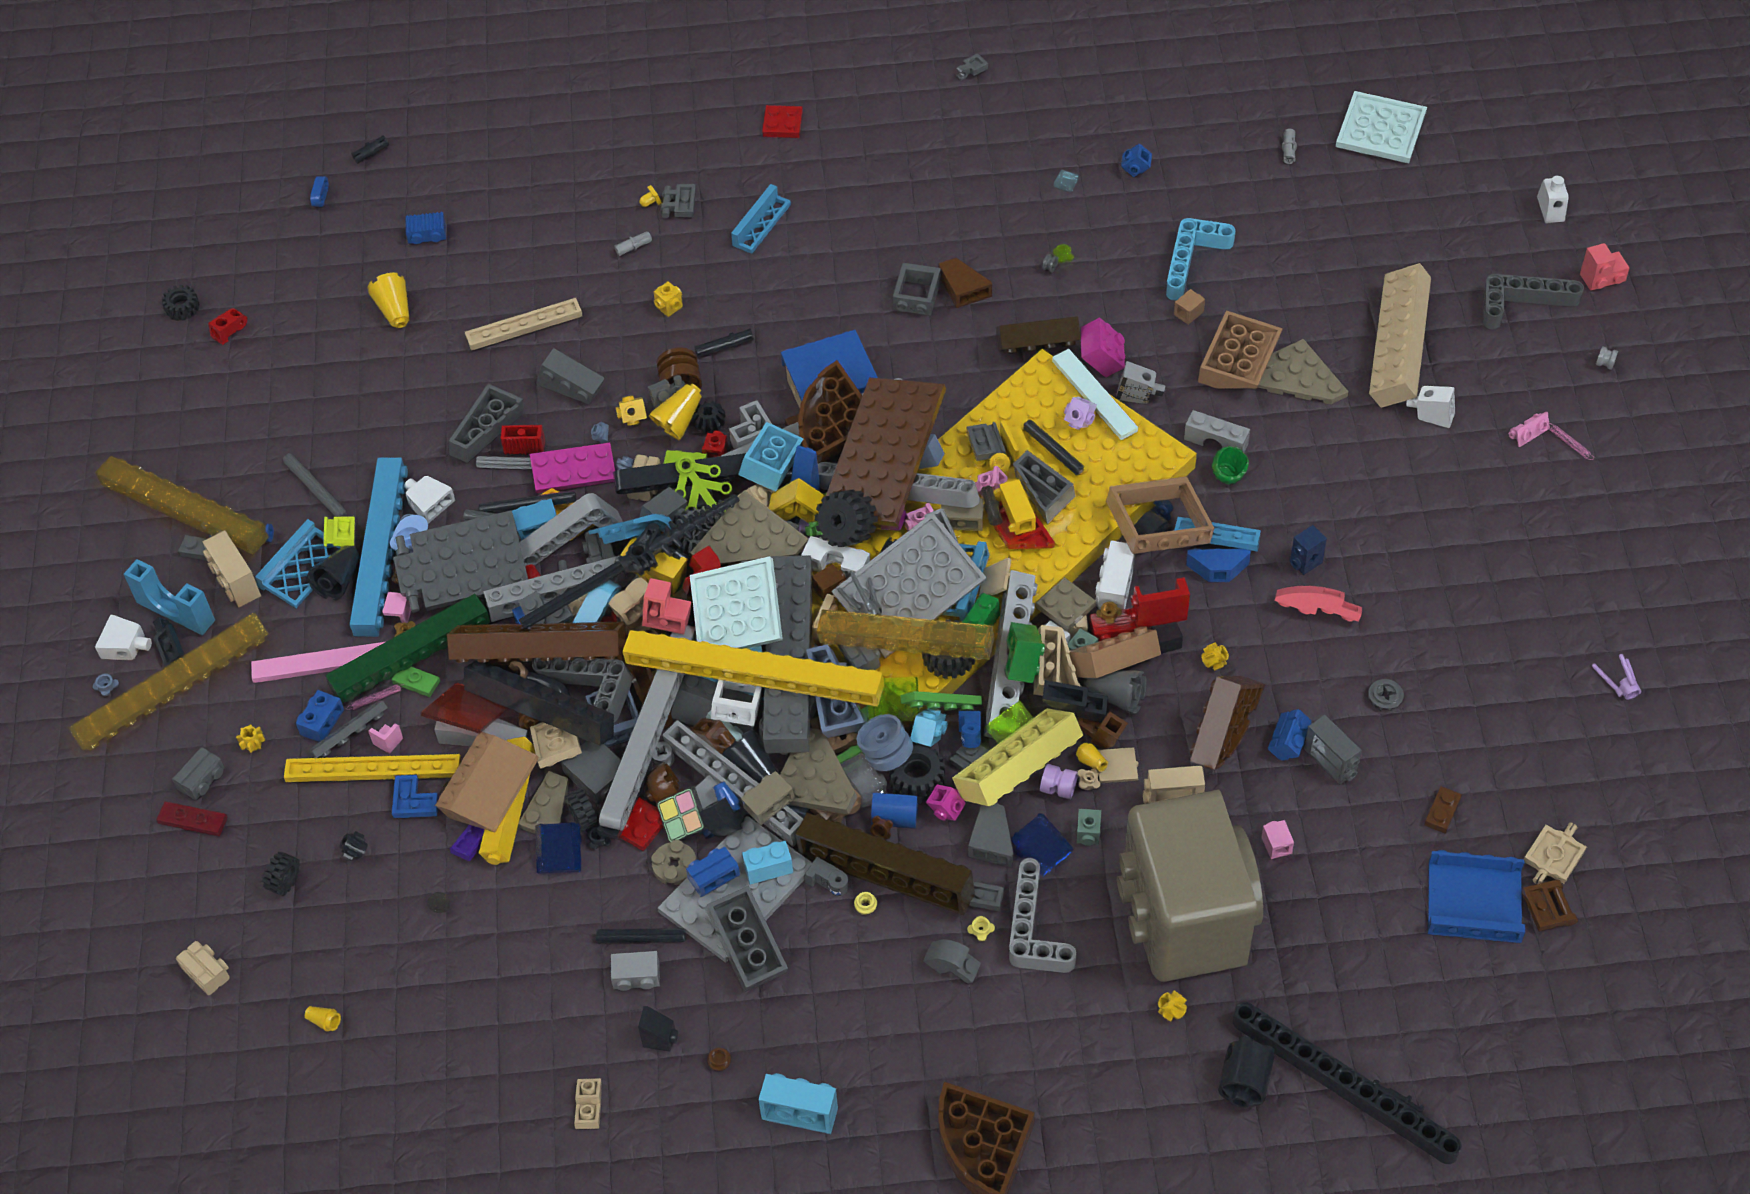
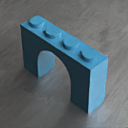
M138 559L124 573L136 603L201 635L214 623L215 618L203 591L186 583L179 593L174 596L160 583L154 568Z

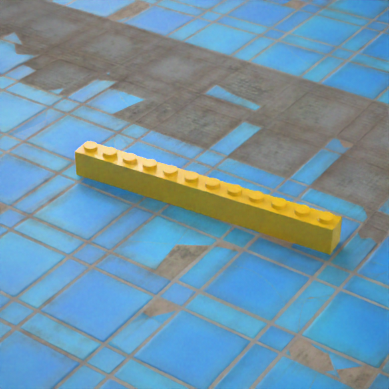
M630 630L622 651L626 664L877 707L884 688L883 673L876 670L858 669L854 666H840L831 662H816L812 659H798L789 655L781 656L770 652L752 651L747 648H733L728 645H715L706 641H691L686 638L668 637L664 634H650L645 631Z

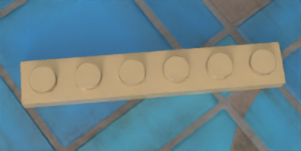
M573 298L466 331L465 336L472 351L582 317V311L577 299Z

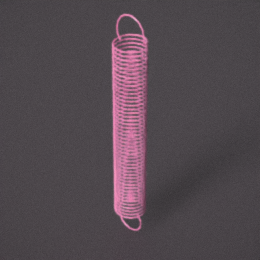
M1555 427L1557 430L1554 431V434L1560 437L1561 440L1564 439L1565 443L1568 442L1571 448H1574L1579 454L1582 453L1584 458L1588 454L1591 455V452H1586L1588 451L1587 449L1584 450L1582 449L1584 447H1580L1582 446L1581 444H1576L1578 443L1568 434L1562 433L1564 432L1562 429L1558 430L1560 428Z
M400 686L378 696L375 695L381 692L352 704L353 708L351 709L355 710L363 705L371 704L401 691Z

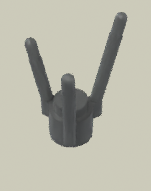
M851 570L850 575L863 600L859 604L861 608L853 602L842 588L839 587L837 590L857 612L859 618L864 617L865 621H868L880 614L879 609L881 608L877 601L872 579H867L872 597L871 600L867 599L854 571Z

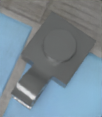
M975 54L963 60V65L956 68L959 72L956 77L962 81L970 73L975 76L987 70L989 63L979 54Z

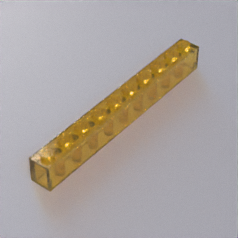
M110 456L95 472L102 486L202 532L214 536L225 530L235 547L252 555L269 538L265 530L266 527L262 522L249 519L243 513L238 514L227 506L223 507L217 504L212 499H205L200 494L192 493L181 485H174L168 479L163 480L152 472L148 473L142 470L137 465L128 464L121 458L117 459Z
M251 613L67 727L81 750L87 749L91 751L100 745L98 741L104 737L107 739L112 738L119 733L117 729L123 725L126 728L137 722L136 717L141 714L145 716L156 710L154 706L160 702L165 704L175 698L173 694L179 690L185 692L193 686L192 682L198 678L200 681L206 679L211 675V670L216 667L218 670L229 664L228 660L234 656L236 658L241 657L248 652L246 648L251 645L255 647L266 641L264 637L269 634L256 613Z

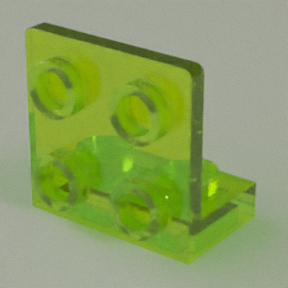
M883 678L884 688L878 707L868 705L869 720L879 715L890 714L896 716L900 721H915L916 715L919 714V708H910V704H901L900 695L918 691V678Z

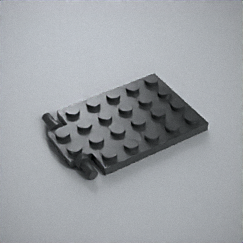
M512 510L410 534L413 548L412 553H409L403 535L395 538L398 549L396 550L397 556L393 557L400 592L409 601L412 613L420 610L417 600L419 598L418 593H423L425 607L428 611L454 605L474 593L478 598L485 597L484 591L528 580Z

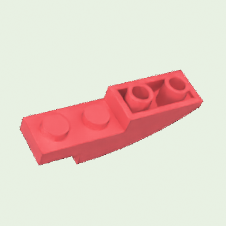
M1294 586L1276 591L1275 601L1284 607L1291 606L1297 608L1303 614L1311 613L1315 615L1317 609L1321 608L1327 614L1335 613L1341 615L1347 621L1355 620L1358 622L1362 615V607L1344 601L1345 592L1318 586Z

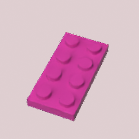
M610 443L530 454L536 493H543L551 488L564 490L614 482L613 472L615 467Z

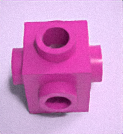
M938 784L926 801L937 818L956 821L966 804L958 790Z

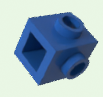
M1139 143L1123 153L1121 167L1133 177L1144 173L1151 167L1152 153Z

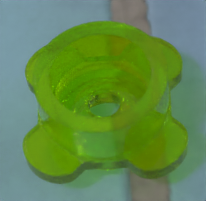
M1066 244L1058 245L1053 249V254L1059 258L1058 263L1074 259V255L1071 254V247Z

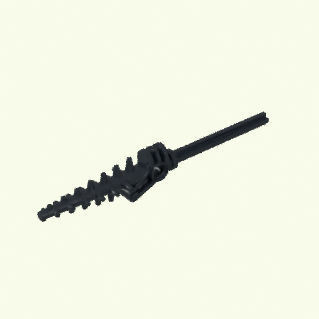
M732 494L730 498H725L724 501L719 500L717 505L712 504V507L707 505V510L701 509L700 513L695 510L693 512L694 517L689 515L687 519L685 516H681L683 523L678 520L675 525L672 521H669L670 528L665 526V533L661 534L658 524H649L636 541L628 547L626 555H620L616 558L617 562L518 619L523 629L526 630L622 572L624 574L637 572L642 576L645 574V570L651 571L650 567L656 568L658 566L654 557L656 554L663 551L671 557L670 545L674 543L681 549L683 547L680 541L681 538L686 536L689 540H693L692 531L697 529L703 532L702 525L706 522L713 524L714 517L717 515L723 516L726 509L733 508L740 501L738 496Z

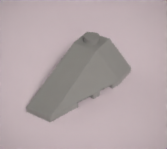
M446 705L439 711L434 729L439 744L471 746L480 731L495 735L506 741L507 739L519 737L527 738L528 733L526 729L473 708Z

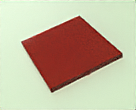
M456 682L421 712V716L480 734L508 708L466 691L463 684Z

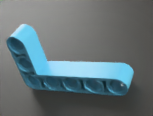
M1186 218L1180 222L1167 279L1166 296L1170 300H1178L1184 295L1194 245L1230 249L1234 245V226Z

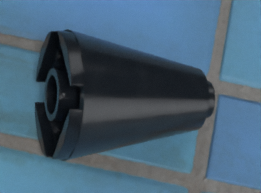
M344 546L313 566L307 574V578L309 577L311 580L309 582L310 587L322 598L327 599L331 597L334 598L333 600L342 598L360 560L358 550L352 546Z
M750 730L741 735L743 737L742 740L738 742L735 740L731 746L726 748L722 755L757 783H761V780L766 775H771L773 772H777L768 753H765V748L758 734L754 730Z

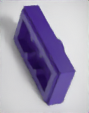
M468 825L450 848L451 854L470 861L480 849L485 829Z

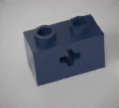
M1314 525L1293 538L1290 563L1295 570H1299L1303 575L1323 563L1327 538Z

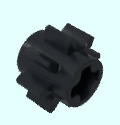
M357 831L354 834H345L339 845L342 849L341 852H343L342 856L350 860L354 857L361 858L368 846L365 842L366 839H364L365 835Z

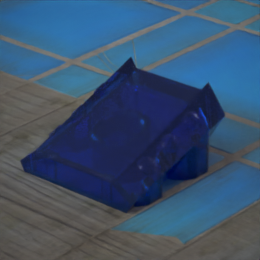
M1038 813L1037 817L1021 830L1015 832L1011 839L1016 846V854L1020 858H1032L1038 861L1041 876L1047 874L1074 851L1069 842L1042 813Z
M571 822L557 824L540 823L536 825L537 873L581 872L582 835L580 833V824Z

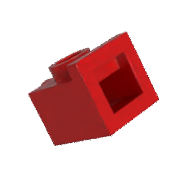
M720 431L707 433L704 446H702V454H707V458L726 454L728 448L727 435Z

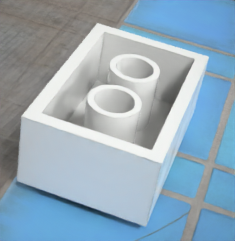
M1111 541L1109 549L1105 548L1104 565H1101L1099 575L1100 582H1097L1095 607H1098V610H1101V606L1105 602H1113L1120 609L1126 608L1134 571L1135 554H1132L1128 544Z

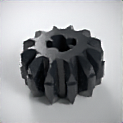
M705 401L703 405L698 404L692 416V423L697 431L702 430L703 434L707 431H710V433H713L714 430L720 431L721 426L725 424V411L720 404H715L714 401L711 403Z

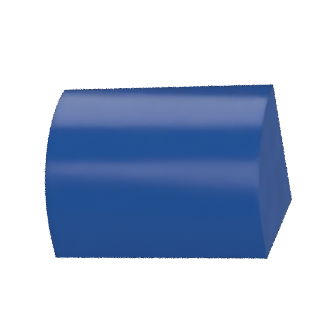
M873 793L871 825H873L872 818L879 816L881 819L892 821L893 827L916 829L918 813L917 796Z

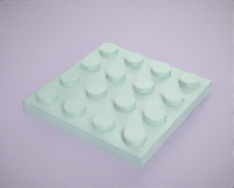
M1354 91L1336 141V147L1409 163L1427 107Z
M769 556L690 575L697 642L706 641L710 644L728 645L740 649L783 640L773 558Z

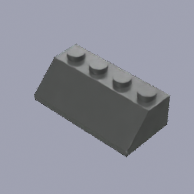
M686 674L674 700L671 711L673 720H678L684 725L693 727L702 718H706L708 712L712 709V701L717 683L700 676ZM726 688L723 689L721 698L752 703L753 700L752 695ZM761 699L754 726L729 723L737 726L743 734L750 730H754L757 733L759 721L763 718L764 700Z

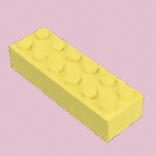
M1045 709L952 777L961 798L964 801L985 806L997 803L1000 797L1013 791L1016 785L1029 779L1030 775L1036 770L1044 768L1048 761L1060 756L1061 752L1067 747L1076 744L1077 740L1083 736L1075 714Z

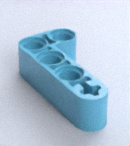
M609 580L588 592L572 623L600 622L609 606V601L620 592L622 586Z

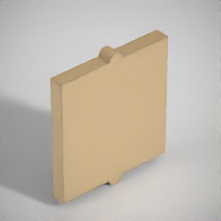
M1010 558L984 568L983 574L986 576V580L980 584V594L985 593L993 596L1007 590L1011 566Z
M1134 748L1098 750L1108 761L1107 768L1099 772L1100 783L1138 781V761L1135 758Z

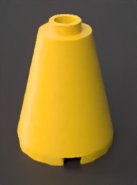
M386 273L376 277L377 281L374 283L371 281L367 287L369 295L392 327H405L409 322V310L404 276L401 275L400 277L398 273Z
M694 384L684 385L650 413L649 418L658 427L661 426L665 429L664 431L673 438L681 439L701 400V390Z

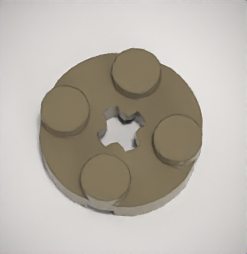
M673 840L659 847L652 855V869L655 877L664 884L668 882L680 885L687 878L686 868H688L691 862L697 860L693 849L683 844L680 840ZM672 860H678V866H669L670 862Z

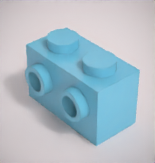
M925 709L917 714L911 734L912 742L930 747L937 743L947 729L946 715L942 714L939 709Z
M786 841L772 842L768 846L751 848L746 852H742L744 868L750 885L793 873L792 859Z

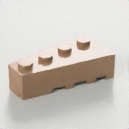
M1139 627L1134 629L1135 632L1121 633L1118 637L1104 639L1097 643L1069 650L1072 665H1074L1076 670V677L1098 678L1161 655L1157 631L1147 630V627Z

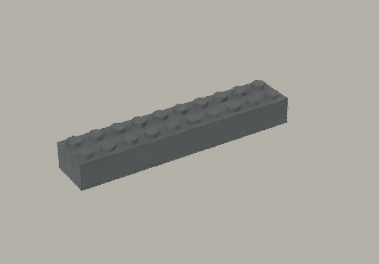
M811 555L771 556L773 558L775 580L779 584L777 597L783 640L766 644V652L781 656L789 655L798 659H808L807 649L811 648L813 566ZM765 687L763 724L765 753L809 752L810 695Z

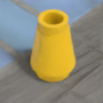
M1083 743L1077 749L1076 756L1079 762L1099 772L1107 768L1108 761L1093 744Z
M309 1006L304 1015L305 1019L325 1031L336 1030L341 1021V1015L335 1009Z

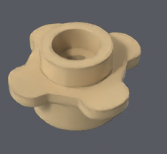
M1080 769L1078 771V777L1080 778L1079 787L1084 790L1099 788V772L1096 769L1088 771Z

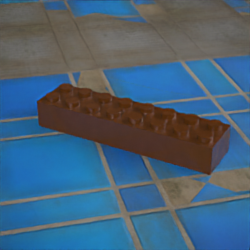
M624 622L536 623L526 630L523 629L521 624L457 625L447 634L449 660L456 659L458 663L468 662L469 659H477V662H487L490 659L506 662L510 661L511 658H519V661H530L532 658L549 661L553 660V657H561L562 660L575 659L574 657H583V660H593L598 656H604V659L607 660L616 659L622 653L626 643V624Z

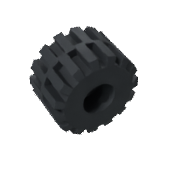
M853 489L831 493L829 496L821 499L822 504L817 505L816 510L819 511V514L815 515L814 520L818 521L819 525L815 527L817 532L821 531L823 533L820 537L824 541L829 540V545L846 547L863 543V541L871 537L869 533L875 532L876 527L873 523L878 522V516H874L873 511H877L875 505H870L872 499L869 496L863 497L864 492Z

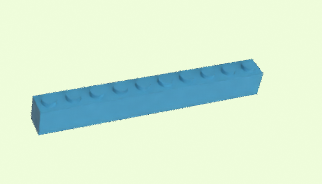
M402 458L377 459L350 620V627L354 637H379L380 628L384 626L382 613L386 601L385 594L389 592L388 577L392 575L390 563L391 560H394L393 557L395 556V551L390 546V540L400 522L398 513L399 510H402L403 505L401 494L405 493L404 478H407L408 475L407 466H404Z

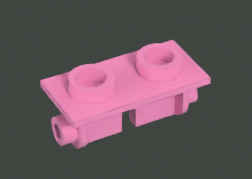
M1548 412L1536 413L1533 417L1524 421V425L1519 424L1515 428H1511L1508 433L1509 437L1517 439L1518 447H1521L1549 430Z

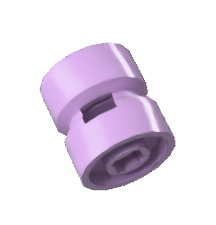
M1047 764L1042 776L1040 791L1051 795L1057 792L1059 797L1070 800L1076 787L1078 772L1069 769L1061 771L1060 767Z

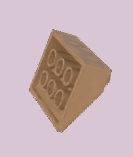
M1226 311L1201 364L1198 382L1214 388H1257L1283 328Z
M480 731L435 806L450 819L495 832L539 757L495 735Z

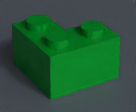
M1011 622L1006 640L1009 648L1005 666L1007 679L1033 683L1035 676L1039 674L1040 663L1038 662L1040 656L1044 655L1045 644L1042 643L1041 634H1039L1035 625Z

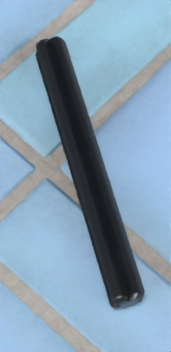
M572 490L480 503L479 511L494 514L502 513L548 499H552L553 505L574 503L577 496L575 491Z

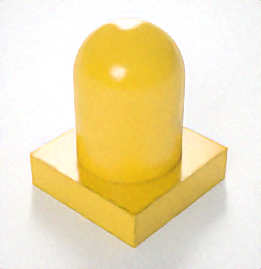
M651 185L648 186L649 192L639 200L640 205L643 207H647L654 202L658 205L662 204L657 192Z

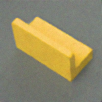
M1005 420L1000 421V436L1013 463L1027 450L1033 454L1020 425L1008 428Z

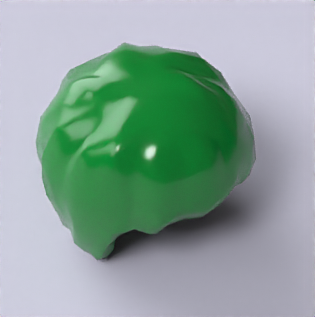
M1228 446L1217 451L1213 457L1211 467L1216 479L1226 485L1236 484L1247 472L1249 460L1242 449L1237 446Z

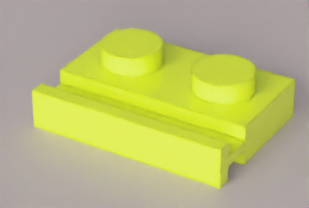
M324 517V546H327V544L340 547L354 546L355 517H334V519Z

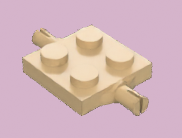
M1569 823L1564 832L1545 825L1524 858L1525 863L1538 870V873L1533 878L1535 884L1537 881V884H1541L1546 876L1560 880L1561 883L1565 884L1587 848L1572 837L1577 830L1575 824L1572 827L1573 823Z

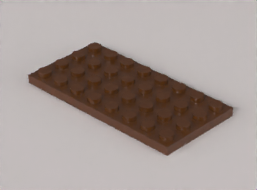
M869 377L826 496L845 490L854 489L855 491L864 492L863 497L869 496L872 499L870 505H875L877 511L873 512L874 516H878V522L873 524L898 527L946 391L945 385Z

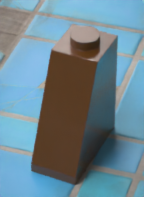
M958 258L938 263V267L941 268V281L956 308L992 297V282Z

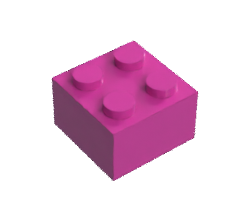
M1100 317L1082 326L1081 358L1104 377L1124 369L1125 339L1123 335L1115 331L1109 323H1106Z

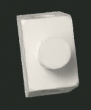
M1561 176L1544 179L1537 195L1545 223L1564 222L1568 204V193L1564 179Z
M1423 386L1417 398L1407 400V407L1417 408L1419 420L1450 428L1455 415L1454 387Z
M424 476L418 482L409 479L404 485V488L408 490L406 497L409 506L418 515L423 516L428 524L455 501L451 487L429 476Z
M110 615L95 648L101 659L133 660L139 649L148 651L151 648L152 641L150 638H145L139 624Z

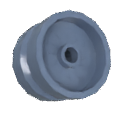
M890 714L879 715L870 719L861 727L856 738L857 744L865 754L868 763L878 771H890L899 767L907 761L913 750L912 740L905 731L901 721L896 716Z

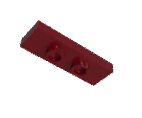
M165 801L156 820L158 824L220 836L228 817L224 813Z

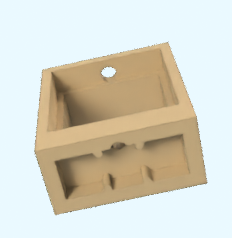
M1202 766L1148 770V779H1144V804L1203 793L1205 781Z

